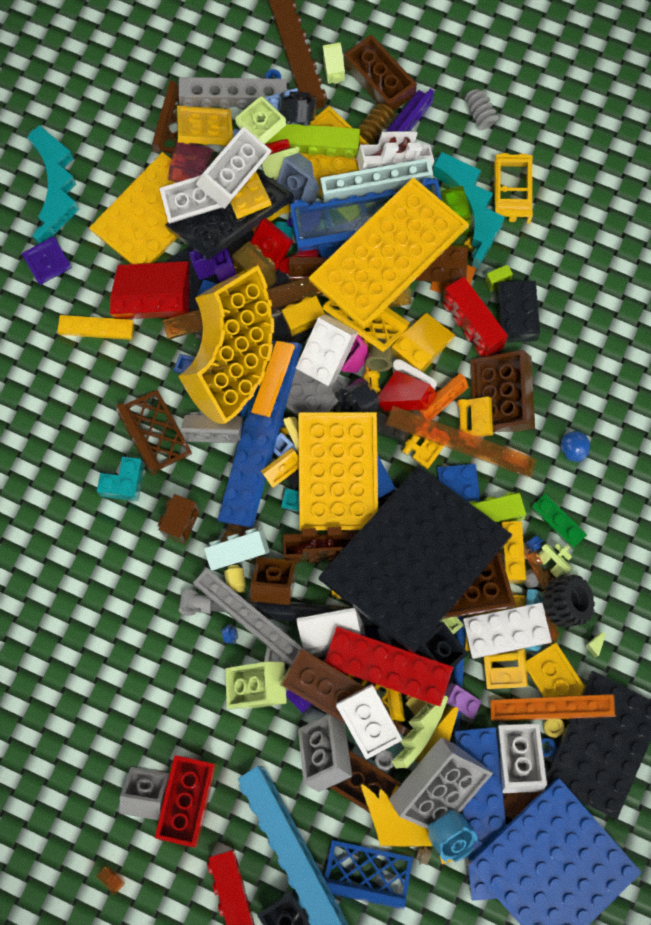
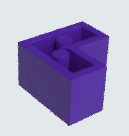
M227 248L208 261L195 251L189 252L199 280L216 274L221 283L236 275Z

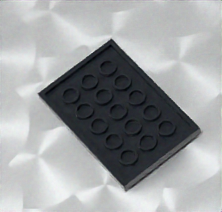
M257 170L256 172L271 201V206L237 219L229 203L225 209L222 207L170 224L168 222L165 226L170 233L208 261L258 226L263 219L269 218L295 198L292 192Z
M591 671L580 696L613 694L615 717L569 719L546 772V782L549 786L556 778H559L580 802L617 820L651 741V700L595 671Z

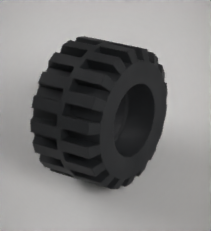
M576 574L550 580L548 585L545 586V592L543 593L545 611L555 625L566 628L586 624L588 620L592 619V614L595 611L594 594H592L591 587L588 586L586 580H583V577Z

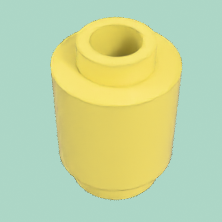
M239 565L228 566V570L224 571L226 585L237 594L244 593V588L246 587L244 569L239 568Z

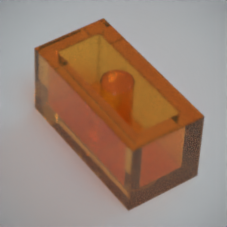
M105 866L96 876L114 895L125 885L108 866Z

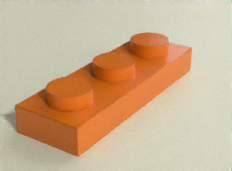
M460 373L452 378L445 387L436 392L438 395L427 410H419L423 421L430 422L469 388L465 376Z

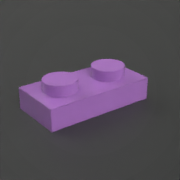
M450 683L445 693L448 698L447 705L459 708L458 712L467 718L474 719L482 701L453 683Z

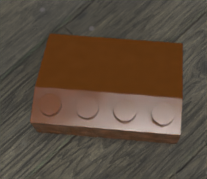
M524 350L471 359L472 399L488 396L492 398L493 432H519L535 429L532 356Z
M500 552L444 619L516 606Z

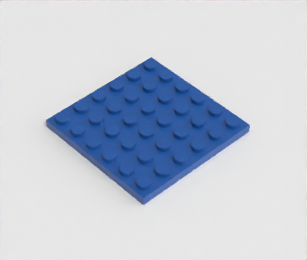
M556 778L467 863L520 925H589L642 873L559 778Z

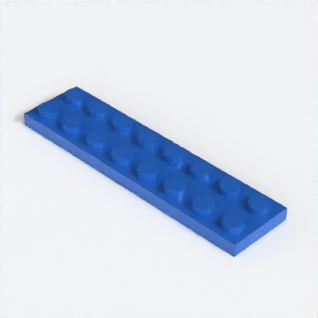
M495 727L454 731L455 745L493 773L462 809V815L477 835V843L474 841L472 845L474 849L467 856V863L506 827ZM468 866L471 900L497 899Z

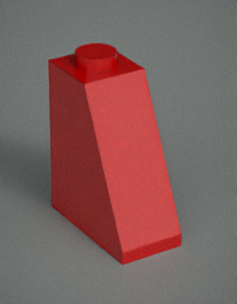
M395 371L378 398L380 408L383 411L427 410L438 394L431 384Z

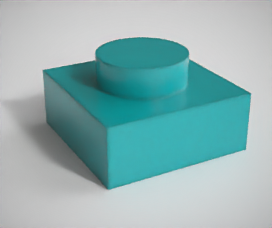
M285 488L281 508L299 512V491Z

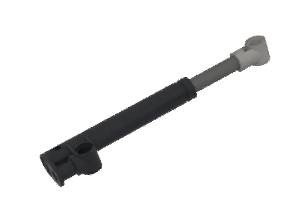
M193 590L182 591L179 612L183 615L192 616L196 612L209 614L211 611L226 612L206 595H199ZM248 602L268 620L297 622V618L354 608L291 602L290 605ZM357 610L365 628H379Z

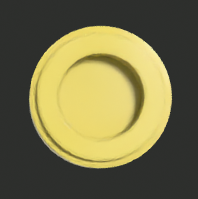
M547 719L544 722L543 730L547 736L556 738L563 734L564 723L561 719Z

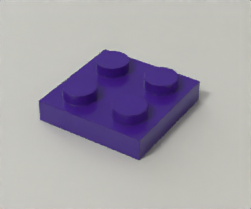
M54 236L21 253L39 285L72 268Z

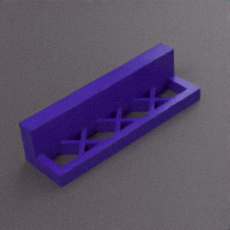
M429 89L425 94L418 90L386 132H411L433 103L434 91Z

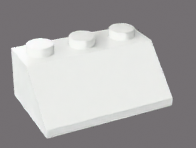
M201 176L160 188L169 224L222 208L196 185Z
M355 608L297 618L303 649L316 658L328 654L337 626L366 636L365 626Z

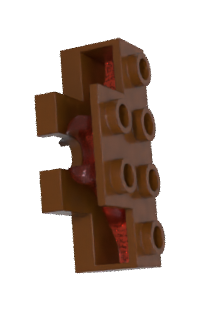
M327 527L328 531H326V534H318L316 528L302 529V534L283 535L284 559L295 560L296 564H300V561H308V563L314 564L319 563L320 560H328L331 563L359 531L342 532L341 527Z

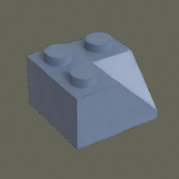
M300 153L284 158L276 182L293 193L295 199L292 202L304 200L309 205L315 202L320 187L314 178L312 162Z

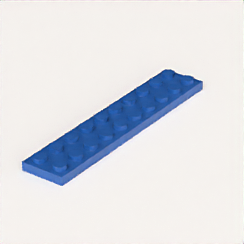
M276 341L271 342V344H273L272 352L276 344ZM285 342L293 344L295 348L270 418L251 412L261 384L257 386L253 394L254 396L250 400L241 440H239L217 520L221 523L249 528L254 526L266 481L261 471L271 463L302 345L299 343Z

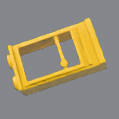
M508 153L496 154L494 162V212L509 217V222H516L517 217H527V223L531 222L533 216V155L524 153L518 155H509ZM501 166L527 167V188L500 187ZM500 191H527V199H500Z

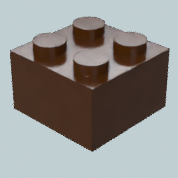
M174 494L173 498H169L166 504L167 511L165 516H161L159 519L158 530L165 538L186 545L201 510L196 502Z
M257 557L251 581V601L290 605L296 579V561Z

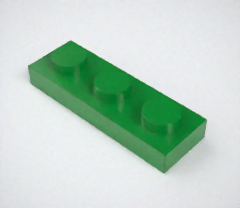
M546 494L531 507L571 549L587 536Z

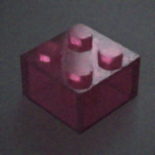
M177 141L167 180L178 183L201 176L211 164L213 149L194 143L185 144Z

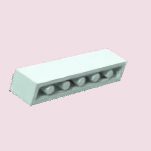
M426 158L320 178L321 191L324 203H328L329 200L336 198L346 200L347 197L353 195L363 197L371 192L381 194L388 189L398 191L413 177L420 183L425 178L433 179L430 159Z

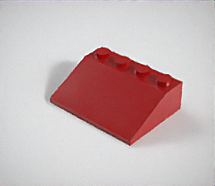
M189 262L117 265L110 296V315L116 319L189 316Z

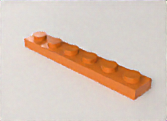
M613 694L491 700L492 722L615 717Z

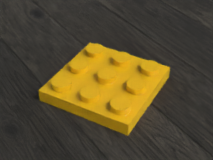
M177 106L178 142L184 144L197 143L227 146L233 139L231 109Z

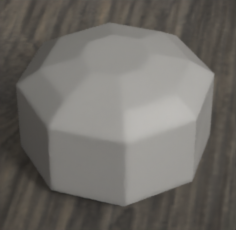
M531 569L526 571V580L524 581L528 589L536 588L539 585L538 579Z
M387 750L377 753L375 758L377 767L385 771L392 768L393 763L391 761L394 759V755Z

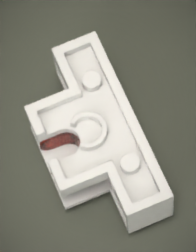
M382 132L378 145H360L356 157L359 170L426 158L430 159L432 168L434 158L430 145L415 143L417 132Z

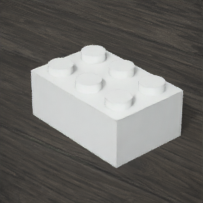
M326 314L318 317L296 369L330 386L336 382L359 332Z
M539 724L498 725L496 736L502 793L542 792L547 786Z

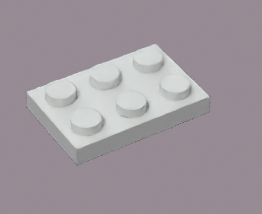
M373 684L336 703L340 714L365 759L403 740Z

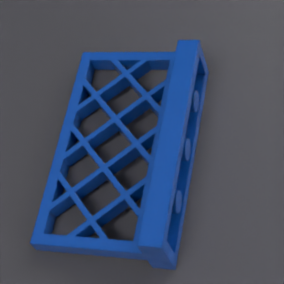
M332 840L325 881L333 895L404 910L413 857ZM335 846L344 848L348 854L339 862L334 856ZM361 851L365 853L368 860L358 866L352 855ZM379 855L384 856L389 863L380 870H378L373 862V859ZM351 858L356 868L346 874L340 864ZM334 859V861L336 862V864H334L333 866H331V865H332V860ZM398 860L408 861L407 869L399 875L393 864ZM371 862L376 873L366 878L360 868ZM336 866L340 868L344 875L338 881L329 879L330 871ZM391 866L397 877L387 883L381 872ZM357 870L364 879L359 885L352 884L348 877ZM405 874V880L403 881L401 876ZM376 875H379L385 884L380 889H373L369 883V880ZM344 879H347L348 883L341 882V881H343ZM397 879L403 885L402 895L393 893L389 886ZM387 887L389 892L383 891V889Z

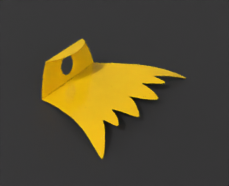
M361 784L377 832L379 846H433L428 838V829L399 817L382 789H380L378 798L370 789ZM396 786L394 788L392 795L396 792L399 786Z

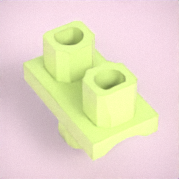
M547 543L542 547L543 550L539 553L537 559L545 565L552 558L557 564L550 571L558 578L572 569L562 558L564 556L568 561L572 558L567 552L571 547L567 545L563 548L558 543L555 546L560 552L558 554Z

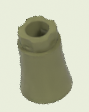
M376 329L375 331L377 333H383L382 329ZM377 338L383 344L386 343L385 339ZM370 344L365 362L366 366L377 372L389 370L392 367L391 346L382 352Z

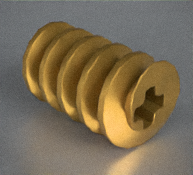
M384 104L375 105L374 109L366 117V120L358 127L360 129V136L370 145L375 144V140L379 139L383 129H387V124H390L392 122L391 119L395 118L394 111Z

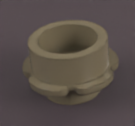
M427 846L424 848L420 847L416 858L420 860L419 865H428L433 849Z

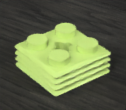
M263 96L257 98L235 117L236 125L240 129L244 126L263 144L286 126V118Z

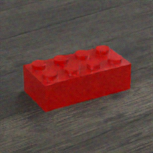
M462 277L446 287L443 307L454 316L455 324L458 327L461 326L465 331L466 339L469 342H473L477 354L480 357H488L504 349L508 335L467 279Z
M174 755L155 839L194 848L198 847L217 764Z

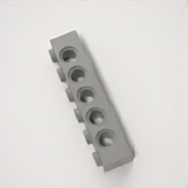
M179 77V106L246 108L260 96L268 97L265 94L275 95L287 91V79Z

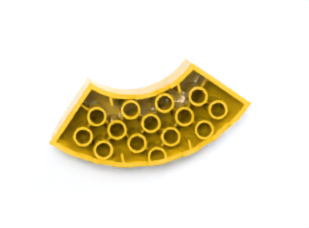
M259 265L222 281L195 298L202 316V342L192 364L178 377L196 406L209 419L218 424H226L243 409L242 407L248 400H251L257 386L261 384L264 378L267 362L270 361L273 344L271 342L272 333H274V318H272L271 313L272 302L269 300L266 289L268 287Z

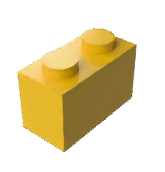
M317 296L306 297L296 305L290 304L282 310L283 319L291 336L314 327L318 317L325 315Z

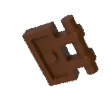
M289 257V280L296 281V283L309 281V277L327 261V257Z

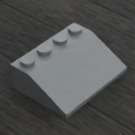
M440 738L389 801L399 817L427 829L430 823L437 821L450 810L460 813L493 773L457 745Z

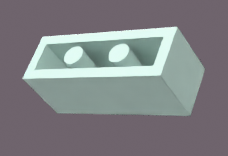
M257 528L245 531V536L239 537L238 534L227 537L228 541L221 543V540L210 542V547L204 548L211 571L270 553L264 531H257Z

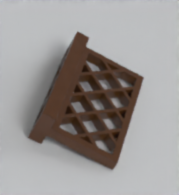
M170 80L153 138L152 152L159 153V151L194 160L198 144L190 143L192 153L184 152L181 147L186 144H179L175 138L178 135V131L172 133L169 129L170 125L177 123V117L173 111L179 106V86L177 82ZM172 138L176 146L172 148L165 147V141Z
M158 390L125 405L121 403L116 406L117 414L151 476L157 474L159 470L192 455L188 444ZM155 396L159 401L157 408L147 405L148 400ZM134 406L142 407L140 416L132 414L129 408ZM145 408L155 411L153 420L142 417ZM158 412L167 416L166 424L155 421ZM141 420L151 423L149 432L140 429ZM154 424L164 427L162 435L151 433ZM167 428L176 432L175 439L164 437ZM150 436L160 439L158 447L148 444ZM162 440L173 443L170 451L160 449ZM175 444L183 446L186 452L180 455L173 453ZM158 452L169 455L167 461L159 464L156 458Z

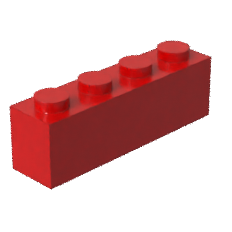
M235 850L209 857L210 862H207L209 874L214 876L215 883H212L215 896L219 895L220 904H218L220 916H224L226 925H255Z

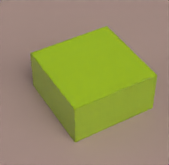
M508 264L486 274L485 284L489 292L497 289L498 282H511L513 273Z

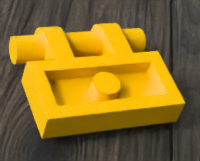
M423 421L420 426L416 427L413 436L404 443L405 447L402 449V453L408 455L411 450L416 452L412 459L428 470L449 442L450 437L435 427L429 433L426 431L429 424ZM421 437L425 438L426 440L421 446L416 444Z

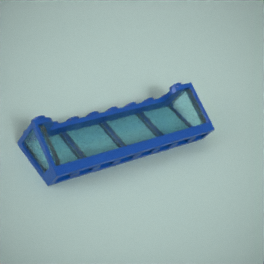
M432 178L422 179L421 184L441 200L438 180H432ZM388 189L381 194L371 192L363 197L353 195L347 197L346 200L336 198L329 200L328 203L313 202L310 206L304 200L294 201L293 204H290V218L298 252L343 245L398 191Z

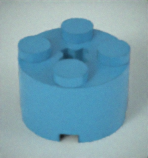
M455 810L448 811L437 821L430 823L427 828L429 831V841L445 862L451 859L454 862L464 859L474 849L472 847L474 841L477 843L476 833L464 816L456 813Z

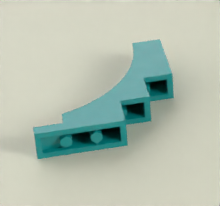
M39 125L27 137L30 145L42 157L48 178L46 199L38 216L42 226L38 227L32 235L37 244L53 237L79 211L76 202L67 195L77 185L73 176L65 170L74 160L70 150Z
M442 152L439 158L436 157L432 166L433 176L448 185L466 207L472 226L471 246L475 248L471 256L473 258L472 266L479 269L498 235L505 217L487 209L493 193L476 186L481 170Z

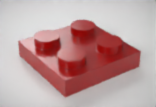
M265 218L261 221L247 249L271 270L276 271L279 269L280 263L284 260L294 241Z

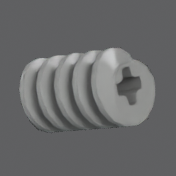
M475 89L465 96V101L470 108V112L473 114L474 120H476L477 126H479V130L488 129L498 120V115H494L496 110L491 109L493 104L489 103L490 98L487 97L486 91Z

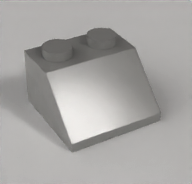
M130 767L120 794V814L159 820L170 773Z

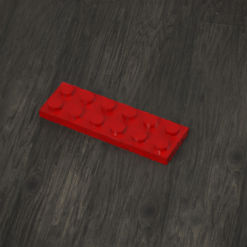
M339 626L336 627L325 661L326 664L338 671L439 707L442 705L454 667L416 653L413 654L408 650Z

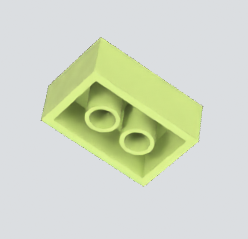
M261 662L225 668L227 709H250L286 704V689L280 686L285 676L284 662Z

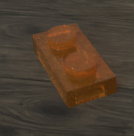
M530 550L524 553L545 591V586L552 579L547 570L543 572L540 564L543 562L538 553L533 554Z

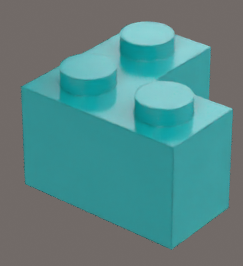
M122 457L119 475L100 473L97 493L101 497L139 501L145 464L141 459Z

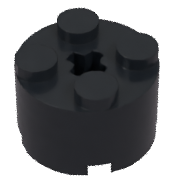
M290 91V95L286 96L285 92L281 93L279 112L286 118V124L299 122L303 126L311 125V121L315 120L316 95L310 97V93L302 91Z
M358 378L335 393L341 406V413L377 412L376 409L380 406L379 398L374 389H369L367 386L369 383L365 379Z

